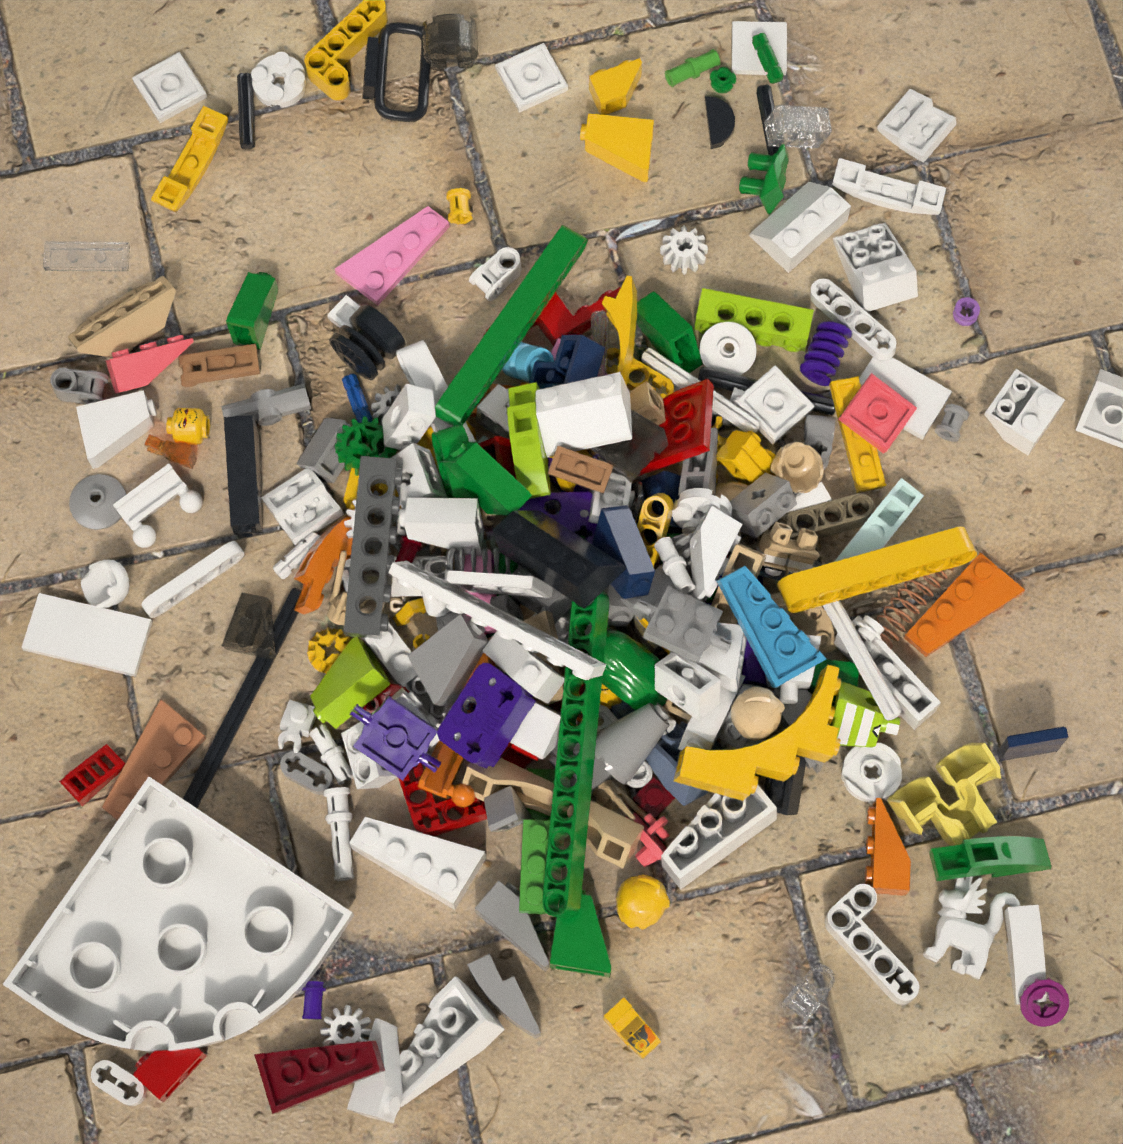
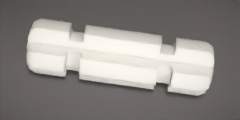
M311 532L304 538L306 540L304 543L301 541L284 556V561L280 560L273 566L274 572L281 579L288 577L292 573L291 569H297L300 566L307 552L320 536L315 532Z

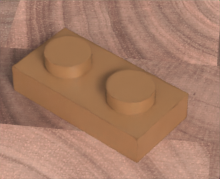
M557 446L548 474L604 494L614 465Z

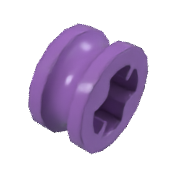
M969 297L958 300L953 310L955 322L962 326L974 324L978 318L980 306L977 301ZM962 307H965V310L967 307L972 310L970 317H968V314L966 316L961 314Z

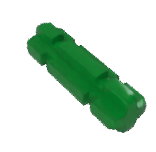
M766 34L754 35L752 37V44L754 49L758 51L757 55L764 71L768 73L766 76L771 84L781 82L784 74L781 67L778 66L779 63L771 45H768L769 40Z

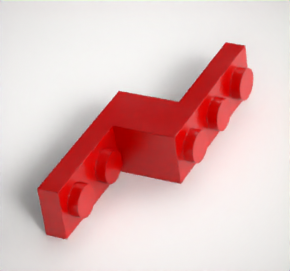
M621 287L614 291H606L592 305H584L579 308L574 316L555 292L530 329L538 325L553 347L558 338L561 339L562 335H582L608 319L606 316L607 310L603 307L602 302L605 296L616 299Z

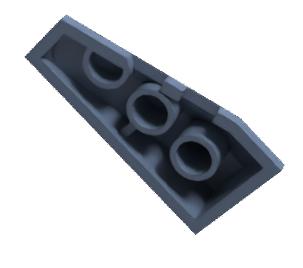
M624 701L612 706V712L618 720L635 711ZM682 721L680 724L676 723L670 733L666 730L667 734L660 738L646 758V761L663 786L683 806H686L706 795L708 791L673 782L679 754L682 751L678 747L688 725ZM717 741L712 750H726Z

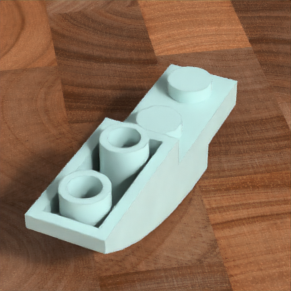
M901 478L835 561L883 548L924 495Z

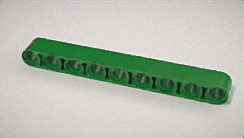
M565 225L559 228L435 406L437 418L451 426L464 425L582 255L588 238Z

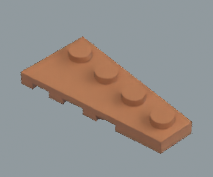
M160 699L102 808L118 821L148 777L164 786L206 740L205 735Z

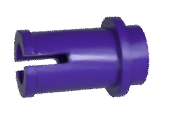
M308 981L305 987H303L302 991H305L302 1019L322 1020L323 992H326V988H323L324 982Z

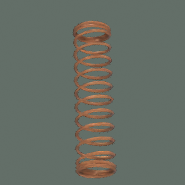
M940 571L944 576L940 575L938 572L935 573L938 577L942 579L948 578L944 571ZM922 576L932 586L936 588L941 587L940 583L932 576ZM915 579L905 581V588L898 589V597L891 598V606L883 608L884 615H878L876 617L877 622L880 624L879 618L884 617L896 629L906 632L905 627L901 623L887 615L886 609H893L904 621L913 623L912 618L893 605V600H900L912 613L920 614L916 606L901 598L900 591H907L916 602L923 606H927V602L920 595L909 590L906 585L907 582H913L920 591L929 597H934L933 592L924 584L915 581ZM882 626L885 634L882 633L880 635L881 639L890 649H893V644L888 637L894 641H899V637L890 629Z

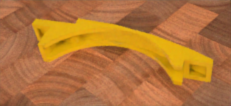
M628 275L616 299L605 296L602 302L603 307L607 310V318L614 325L619 335L620 358L617 372H621L626 386L633 361L637 321V290L632 276ZM596 447L575 452L593 457ZM556 477L561 490L573 492L576 484Z

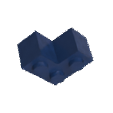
M562 335L555 361L535 362L528 384L536 382L540 389L595 378L598 376L602 364L605 347L583 335Z

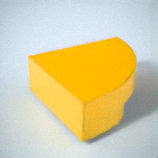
M423 598L409 601L393 617L397 626L410 623V618L415 613H426Z

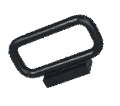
M394 22L385 25L380 30L378 38L368 37L362 99L373 100L374 98L375 109L384 119L416 122L427 113L432 40L425 28L416 24ZM394 33L415 35L421 40L418 104L414 111L392 110L385 105L388 44L390 35Z

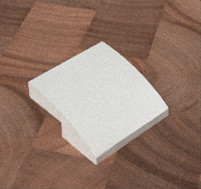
M909 89L877 126V129L893 144L924 163L956 126V117L933 107L932 99Z
M304 469L261 497L295 546L301 541L303 542L304 538L311 532L317 533L344 515L339 505L327 492L324 484L312 469Z

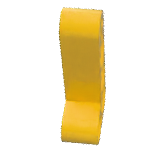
M363 0L305 55L304 62L308 79L331 99L340 101L349 96L351 92L348 72L343 66L367 44L368 37H375L387 25L388 17L384 0ZM356 29L360 30L359 32H351ZM341 47L340 50H332L333 48ZM316 65H323L320 68H313ZM337 81H341V82H342V83L339 84V85H333L334 82H337Z

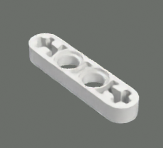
M824 278L818 279L812 284L810 297L813 304L833 322L849 328L853 334L851 338L870 355L881 361L889 360L894 356L896 351L895 337L836 284ZM827 290L828 297L825 294L819 296L818 291L825 292ZM844 305L849 307L851 312L848 315L841 316L835 312V309ZM860 323H866L871 327V330L868 333L862 334L857 332L855 327ZM878 342H879L881 345H885V344L887 343V344H888V349H886V348H884V347L881 348V349H878Z
M236 541L226 543L149 595L142 602L143 609L150 618L163 614L238 563L244 556L243 550Z

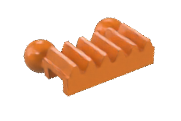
M439 740L431 756L441 761V765L439 768L437 767L435 773L426 767L418 787L446 799L448 796H451L453 802L459 807L470 806L475 800L474 788L470 784L460 783L453 785L465 758Z

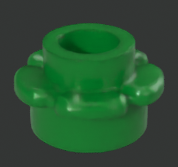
M720 67L719 70L711 72L710 84L714 91L724 94L731 91L737 78L735 73H731L729 68Z

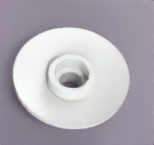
M726 321L713 325L705 332L700 343L701 359L707 368L742 375L749 370L756 358L757 348L753 335L747 328L735 322ZM732 343L735 347L734 351H727L725 344Z

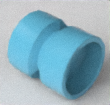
M521 342L502 370L505 375L511 378L529 382L534 363L554 362L553 355L543 347Z

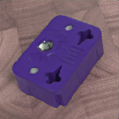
M590 492L551 493V495L528 499L519 509L540 510L578 536H585V540L592 544L597 524L589 522L593 495ZM554 509L556 514L552 515L548 510Z
M482 663L476 668L437 731L438 739L467 761L485 769L488 766L494 767L536 700L532 698V694L514 681L505 671L489 663Z

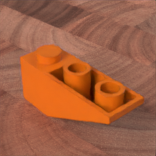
M876 798L873 807L868 806L867 824L872 825V836H867L866 854H871V866H866L865 884H870L877 894L906 896L910 891L911 860L882 799Z

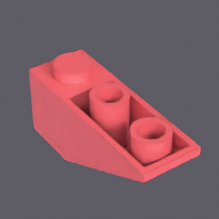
M183 335L168 338L167 345L157 347L156 342L140 345V352L130 354L129 349L113 352V359L106 360L115 394L147 386L194 342L193 338L185 340Z

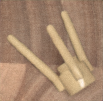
M342 551L340 555L333 592L329 599L331 605L327 612L329 620L337 625H344L347 592L339 595L347 555L346 551ZM365 600L361 604L360 609L367 603L368 600Z
M611 779L600 784L593 792L594 797L597 799L596 804L611 811L619 807L632 821L635 820V816L623 802L632 808L642 819L648 815L625 794L620 786L617 787Z

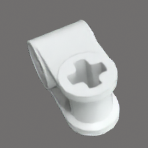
M510 247L500 249L485 264L478 267L472 273L469 282L472 285H477L486 294L485 298L488 301H493L520 276L522 269L519 253ZM506 261H512L515 263L512 267L509 268L502 266V264Z

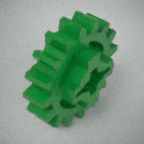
M364 416L362 423L352 419V426L343 425L342 433H337L335 453H337L338 462L344 463L346 471L354 468L356 476L359 475L361 456L391 458L397 454L398 449L384 446L383 425H378V418L376 417L372 422H368L367 417Z

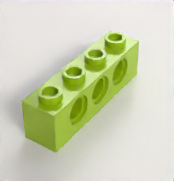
M702 288L694 330L705 334L710 327L717 323L735 322L747 328L753 335L756 344L769 347L774 345L783 347L789 352H805L814 310ZM728 314L732 319L723 320L719 315ZM750 319H755L760 324L752 326L748 324L747 321ZM784 325L788 330L779 331L775 326Z

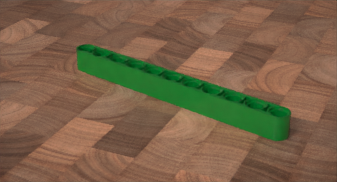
M605 591L597 596L592 604L585 609L572 601L568 645L585 654L588 653L589 656L604 663L610 605L609 596ZM591 623V631L585 635V629ZM567 666L565 668L542 899L543 909L548 915L564 919L576 916L581 904L603 677L602 675L584 680L573 675V670ZM585 683V692L579 695V689ZM582 713V722L577 726L576 719ZM579 743V753L576 756H574V747ZM574 774H576L577 781L575 785L571 787V777ZM573 804V814L568 818L567 810ZM568 835H570V845L567 848H565V838ZM567 866V876L565 879H562V869ZM563 897L565 904L562 910H559L558 902Z

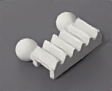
M167 464L114 503L113 507L130 529L133 530V541L141 548H147L154 544L156 533L151 526L143 525L142 521L146 520L151 514H154L159 508L165 506L167 502L173 500L177 495L180 496L179 503L181 508L187 513L199 511L202 507L203 499L197 491L189 490L187 485L175 473L173 467Z

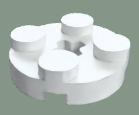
M277 52L275 55L264 58L251 72L254 93L267 106L272 107L271 104L280 105V108L292 106L305 93L307 82L305 70L298 60L288 56L285 52ZM277 77H284V84L280 85L279 83H276L274 85V79Z
M688 489L680 493L679 499H675L672 516L676 524L682 528L683 533H694L700 519L711 506L731 517L732 505L730 501L722 494L721 498L712 495L713 490Z
M877 743L873 748L855 746L845 757L841 779L852 796L858 800L873 804L876 798H881L883 801L896 792L902 780L901 762L895 751L885 744ZM866 766L869 768L876 766L878 768L877 775L880 777L877 779L873 777L871 779L865 776L867 772L864 768Z

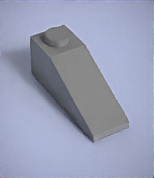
M711 428L710 451L683 460L678 492L679 498L680 493L692 488L713 490L712 495L716 496L717 428Z
M498 880L475 907L476 914L546 972L549 968V962L528 913H519L520 891L509 882L504 885Z

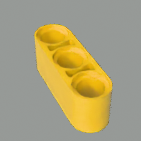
M665 493L654 494L644 501L637 524L655 570L659 566L660 556L654 547L655 543L648 542L645 539L644 532L646 529L654 530L657 535L656 542L667 536L674 504L672 499ZM654 500H658L664 505L663 515H657L652 510Z

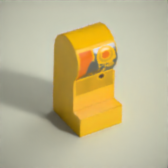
M625 997L603 1017V1020L641 1059H644L661 1043L657 1035L636 1013Z

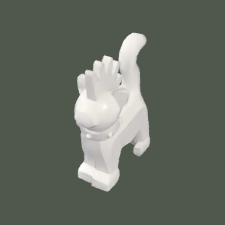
M971 876L966 877L965 880L964 878H957L953 890L943 889L940 892L939 901L942 904V909L938 911L940 918L937 921L935 930V941L932 947L925 949L923 957L936 963L943 957L949 946L955 947L962 951V956L960 960L954 961L951 970L962 975L966 973L978 980L986 965L989 948L994 936L1000 930L1004 919L1002 907L1006 904L1017 907L1020 906V902L1014 894L1003 892L995 895L990 904V917L986 924L981 925L965 920L967 918L966 914H981L982 910L977 906L986 903L984 900H978V898L986 893L987 889L976 891L982 882V878L971 884L973 878Z

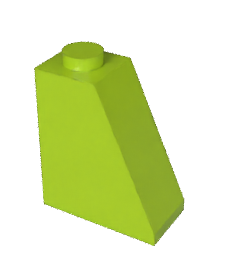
M353 637L310 695L315 706L313 712L322 723L329 722L335 729L352 716L349 714L356 704L360 707L365 706L390 685L376 655L359 637Z

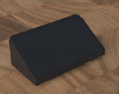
M796 755L800 758L798 770L795 775L792 774L786 781L783 782L766 777L764 793L777 807V813L798 814L806 767L805 757Z

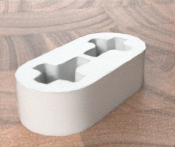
M102 1060L93 1066L91 1079L98 1088L128 1106H137L144 1101L147 1089L135 1076L108 1060ZM111 1067L110 1074L117 1078L116 1083L113 1084L108 1080L101 1083L102 1076L99 1075L100 1070H108ZM122 1083L130 1087L136 1083V1091L139 1092L136 1098L131 1096L127 1100V1092L120 1088Z

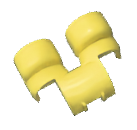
M969 743L945 756L935 766L944 782L949 786H953L958 799L953 803L947 805L940 798L939 791L928 776L919 777L907 783L887 799L895 814L904 820L909 829L915 834L922 835L923 829L921 826L932 820L938 833L949 846L960 845L963 840L971 839L979 831L983 834L986 833L988 828L997 823L979 795L977 787L989 780L1001 779L1000 766L985 743Z

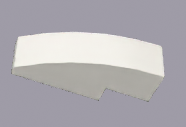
M1039 905L1008 907L1004 911L1008 937L1006 946L1015 1005H1020L1019 997L1022 996L1025 986L1034 983L1035 979L1046 980ZM1045 994L1042 999H1037L1034 1001L1038 1003L1046 1002L1047 994Z

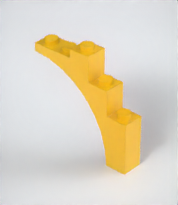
M827 665L820 672L814 692L803 712L788 728L777 736L757 745L735 750H704L686 746L679 754L673 782L743 801L750 796V793H755L758 784V776H755V774L784 782L792 774L795 775L798 770L800 758L796 755L823 763L832 758L833 755L836 756L841 741L840 738H837L839 728L827 724H831L835 714V707L831 705L833 696H837L841 686V679L838 678L839 668Z

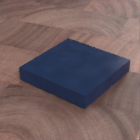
M1063 726L1007 736L997 751L999 762L1057 752L1069 738L1067 728Z

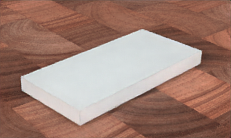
M39 593L21 648L23 651L136 677L152 626V620L105 608L98 609L88 604Z

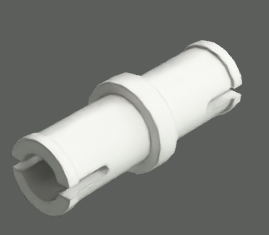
M670 537L659 539L654 547L663 562L662 568L664 573L670 576L676 590L689 594L694 590L695 585L686 570L687 564L685 559L679 556Z
M326 724L320 725L319 730L315 728L309 735L322 754L320 757L322 762L328 764L338 785L344 784V780L349 781L353 778L352 770L342 755L344 752L342 747L337 746Z

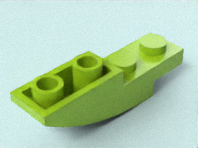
M536 382L508 388L510 407H507L514 468L517 480L532 494L529 499L551 495L548 457L545 453L536 415V390H540Z

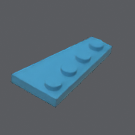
M746 566L740 567L717 580L772 688L782 685L826 660V657L809 642L810 639L805 633L799 630L789 619L790 616L784 609L780 608L773 601L770 593Z

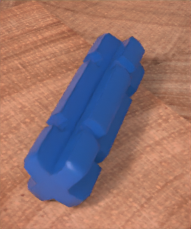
M355 374L344 376L342 378L345 391H347L346 393L357 422L362 423L364 416L367 417L368 422H372L373 418L357 376Z

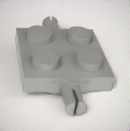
M667 586L662 598L655 605L638 598L633 607V610L649 616L648 626L643 635L644 639L696 663L699 662L703 652L710 645L728 652L732 640L730 641L716 634L717 623L722 615V610L670 586Z

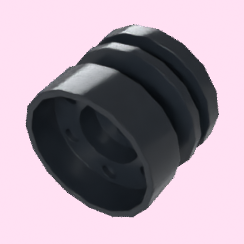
M362 304L349 318L353 328L342 325L338 329L339 334H333L329 342L333 350L350 369L365 379L373 380L378 375V370L381 371L386 367L383 357L393 359L396 356V351L404 348L406 343L402 334L383 314L370 305Z

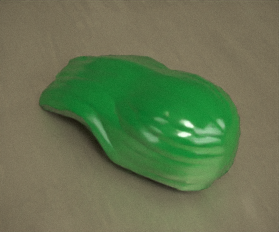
M607 630L604 651V664H606L602 677L603 685L635 710L648 703L654 706L659 703L663 706L667 701L666 697L655 690V664L661 660L629 635L616 630Z

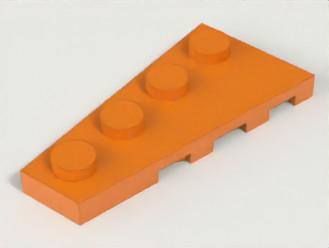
M980 552L905 634L904 639L927 657L968 628L978 624L991 613L1004 607L1005 604L1014 598L1016 599L1024 594L1025 589Z

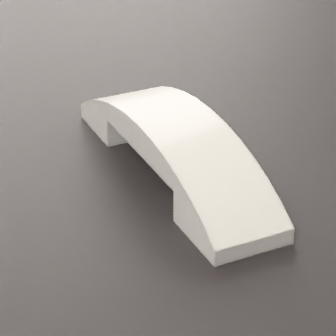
M842 158L838 159L832 185L841 191L863 201L894 210L917 214H940L946 191L945 187L920 180L917 185L865 171L866 165Z

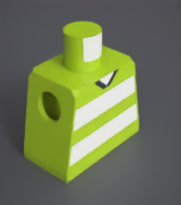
M841 682L834 703L835 714L831 724H829L839 728L837 738L841 740L840 745L873 748L877 744L880 732L897 735L900 725L899 717L889 721L886 720L870 691Z

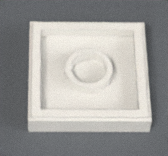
M732 21V73L745 75L768 74L764 71L757 55L758 51L754 49L752 44V37L754 35L765 33L769 40L768 45H771L778 60V66L781 67L783 74L786 75L787 22Z
M544 43L495 64V69L519 113L568 91V85Z
M180 52L132 77L134 84L159 123L207 98L205 90Z
M776 365L733 403L760 422L758 430L772 445L815 407Z

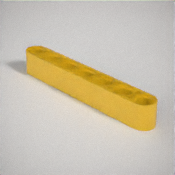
M960 526L793 573L782 578L778 582L777 587L790 613H797L964 565L977 556V551L966 529Z

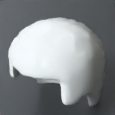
M109 559L89 565L90 571L81 580V588L88 603L92 607L100 609L122 602L128 594L130 587L125 568L120 563Z

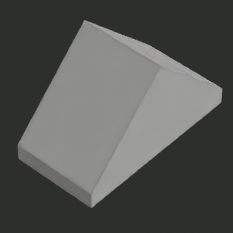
M511 786L484 798L488 827L491 832L507 831L522 824L523 820L532 819L529 811Z

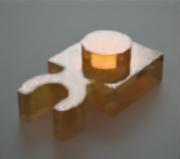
M148 435L144 445L148 447V452L162 455L166 460L193 469L197 458L189 444L183 441L175 443L169 440L163 441L153 435Z

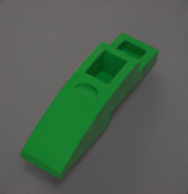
M997 836L965 839L960 845L931 848L929 852L936 881L992 874V878L1050 870L1052 868L1044 839L1034 837Z

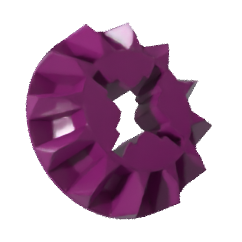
M1049 977L1047 980L1035 979L1034 983L1025 986L1022 996L1019 997L1020 1010L1025 1019L1031 1024L1040 1027H1047L1058 1023L1064 1018L1069 1008V996L1066 989L1060 982L1053 981ZM1047 992V997L1052 1002L1050 1004L1046 1003L1044 1008L1040 1010L1039 1003L1034 1000L1042 999Z

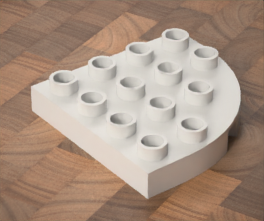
M148 777L3 985L69 1029L99 1042L121 1048L149 1052L202 1048L247 1032L269 1019L287 1005L305 987L321 966L354 917V914L151 777Z

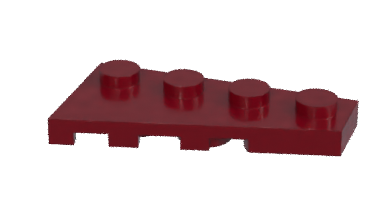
M376 1041L254 1054L272 1114H278L386 1071Z

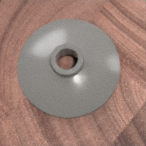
M103 474L88 476L81 480L72 490L69 500L70 511L74 519L83 527L93 530L109 528L122 518L113 507V504L124 497L126 492L121 483L111 476ZM101 495V499L98 502H92V497Z

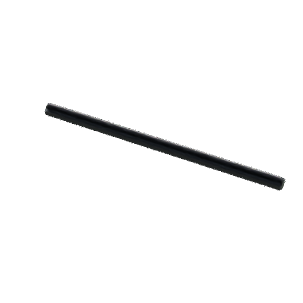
M293 588L288 595L183 797V800L197 809L299 614L294 609L302 591L300 589Z

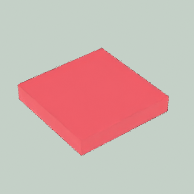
M871 373L838 420L884 454L917 407Z

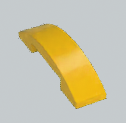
M202 107L191 127L192 135L169 176L162 178L151 198L152 202L174 212H177L184 205L199 184L216 153L228 122L227 116L208 107Z

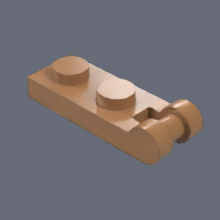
M256 344L185 354L178 357L179 367L182 368L183 372L180 376L183 387H193L199 383L260 374ZM196 365H201L202 371L194 372L193 367H195Z

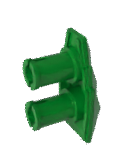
M782 144L773 156L751 152L748 158L749 170L767 172L765 179L743 176L740 180L739 191L741 194L759 196L767 214H771L784 197L783 189L789 162L785 144Z

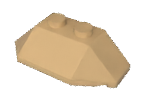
M164 276L159 277L154 282H148L134 288L88 317L67 337L80 353L113 358V352L129 349L130 352L133 347L146 339L154 337L158 331L165 327L176 290Z

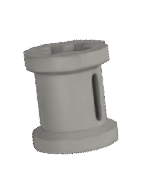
M947 404L944 408V418L941 425H937L935 433L947 441L956 442L960 438V428L963 422L968 420L970 414L961 406Z

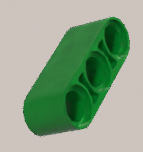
M460 424L433 432L431 435L432 444L447 498L474 499L444 464V461L450 456V449L459 442H469L465 428Z

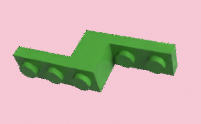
M527 768V771L554 783L555 769ZM527 808L532 819L523 820L519 913L547 914L543 909L542 899L551 816Z

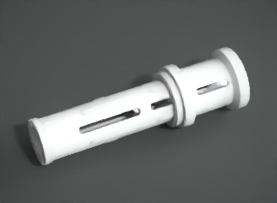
M347 787L330 788L323 791V796L327 797L328 815L325 816L327 824L331 825L335 881L354 879L351 846L349 844V823L353 816L349 812L348 795L350 794V788Z

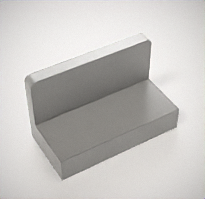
M325 418L299 458L297 465L301 468L312 469L326 482L334 483L344 468V463L338 462V456L335 453L337 433H342L343 425L351 426L342 419Z

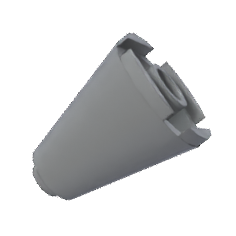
M648 703L597 731L595 758L597 760L600 758L606 765L604 768L620 783L625 784L631 781L670 726L667 721L670 715L659 703L655 706Z

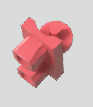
M634 813V822L644 826L640 840L645 845L635 856L644 867H648L656 861L662 860L661 855L667 849L655 834L663 841L670 836L663 828L668 823V819L663 816L656 820L649 813L644 817V820L650 826L648 827L639 815Z

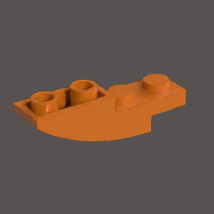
M348 515L336 521L316 540L300 564L294 579L304 585L296 603L295 611L305 615L317 610L324 599V594H322L324 585L330 581L334 572L333 567L338 566L341 552H347L346 560L351 558L353 538H348L346 533L352 530V528L345 527L344 521L351 520V517Z

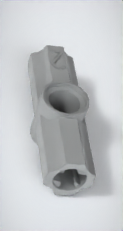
M305 384L279 391L273 389L260 390L253 393L249 399L221 406L224 417L253 415L255 423L260 426L273 425L279 422L283 416L311 409Z

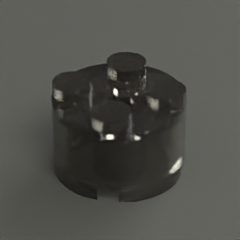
M441 14L432 17L433 22L428 25L427 20L423 22L424 59L430 63L431 69L440 71L446 69L448 65H458L462 69L474 66V60L477 59L479 53L477 24L473 18L470 17V22L464 20V15Z

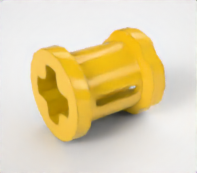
M455 188L446 193V199L450 204V213L448 214V221L450 223L466 224L473 219L472 212L469 211L468 200L471 198L469 190Z

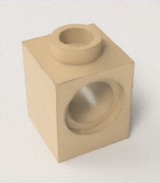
M647 381L629 391L632 425L642 435L666 421L663 398Z

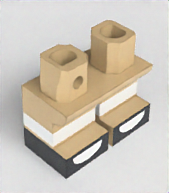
M775 522L770 534L763 533L756 550L767 555L758 576L781 580L787 575L811 569L814 560L819 558V554L815 550L818 539L817 534L813 530L802 528L797 540L790 539L793 531L792 528L786 524Z

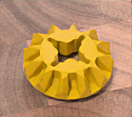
M328 627L320 632L317 631L315 636L309 640L307 650L311 665L319 672L326 674L351 638L345 636L341 629H331ZM335 641V649L340 654L332 653L326 659V652L321 646L329 647Z

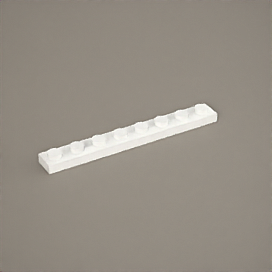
M408 561L392 562L389 574L398 578L397 582L408 588L415 587L422 591V596L430 600H440L446 603V608L452 612L465 613L471 616V621L483 627L490 626L496 629V634L508 640L515 639L521 642V647L529 652L544 654L547 656L546 660L556 666H567L573 670L572 674L578 678L589 680L590 678L603 675L606 664Z

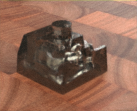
M632 409L631 440L587 449L589 454L597 460L614 465L613 468L621 472L630 483L649 464L650 460L654 459L655 452L660 454L669 445L665 430Z

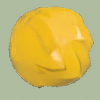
M649 875L632 876L623 881L617 891V913L621 922H624L630 928L637 926L643 930L650 925L656 924L665 910L670 907V900L665 886L658 879Z

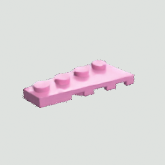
M427 206L335 268V274L378 306L450 227L449 221Z

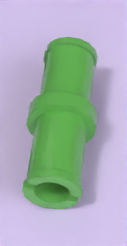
M711 49L709 52L696 58L689 57L685 59V63L666 70L665 78L671 87L689 78L696 79L700 77V73L720 65L719 55L714 49Z

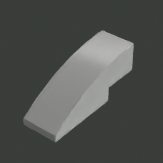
M490 954L467 964L480 990L507 1020L535 1039L541 1036L539 1027L514 976L502 981Z

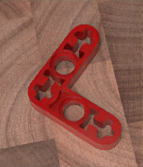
M422 763L413 767L416 781L411 783L408 774L403 781L399 779L416 832L435 837L487 819L486 809H483L482 805H480V799L476 797L471 804L474 814L470 815L468 806L461 807L464 809V815L457 820L450 819L447 815L451 808L457 806L452 798L435 804L432 793L425 791L427 796L424 801L420 803L411 801L410 796L414 791L423 790L418 787L424 772ZM439 812H442V816L445 821L444 824H441L438 815ZM429 817V820L432 821V827L426 828L423 824V819Z

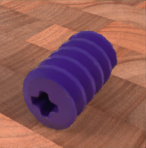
M826 321L819 323L816 333L812 337V342L808 346V352L804 356V361L800 365L802 375L817 385L829 386V383L832 381L829 377L836 375L834 368L840 366L838 358L844 356L845 353L842 348L848 347L849 343L846 339L852 337V331L836 322Z

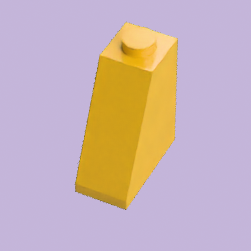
M588 113L587 124H581L580 140L585 141V151L642 182H648L654 120Z

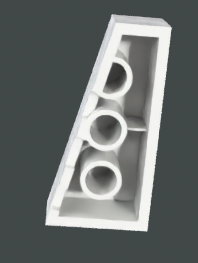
M368 817L363 819L349 842L352 850L454 910H456L486 860L485 851Z

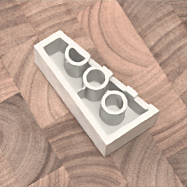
M758 784L755 793H750V796L743 801L715 793L708 803L701 807L691 823L680 832L661 855L662 867L681 890L777 820V807Z

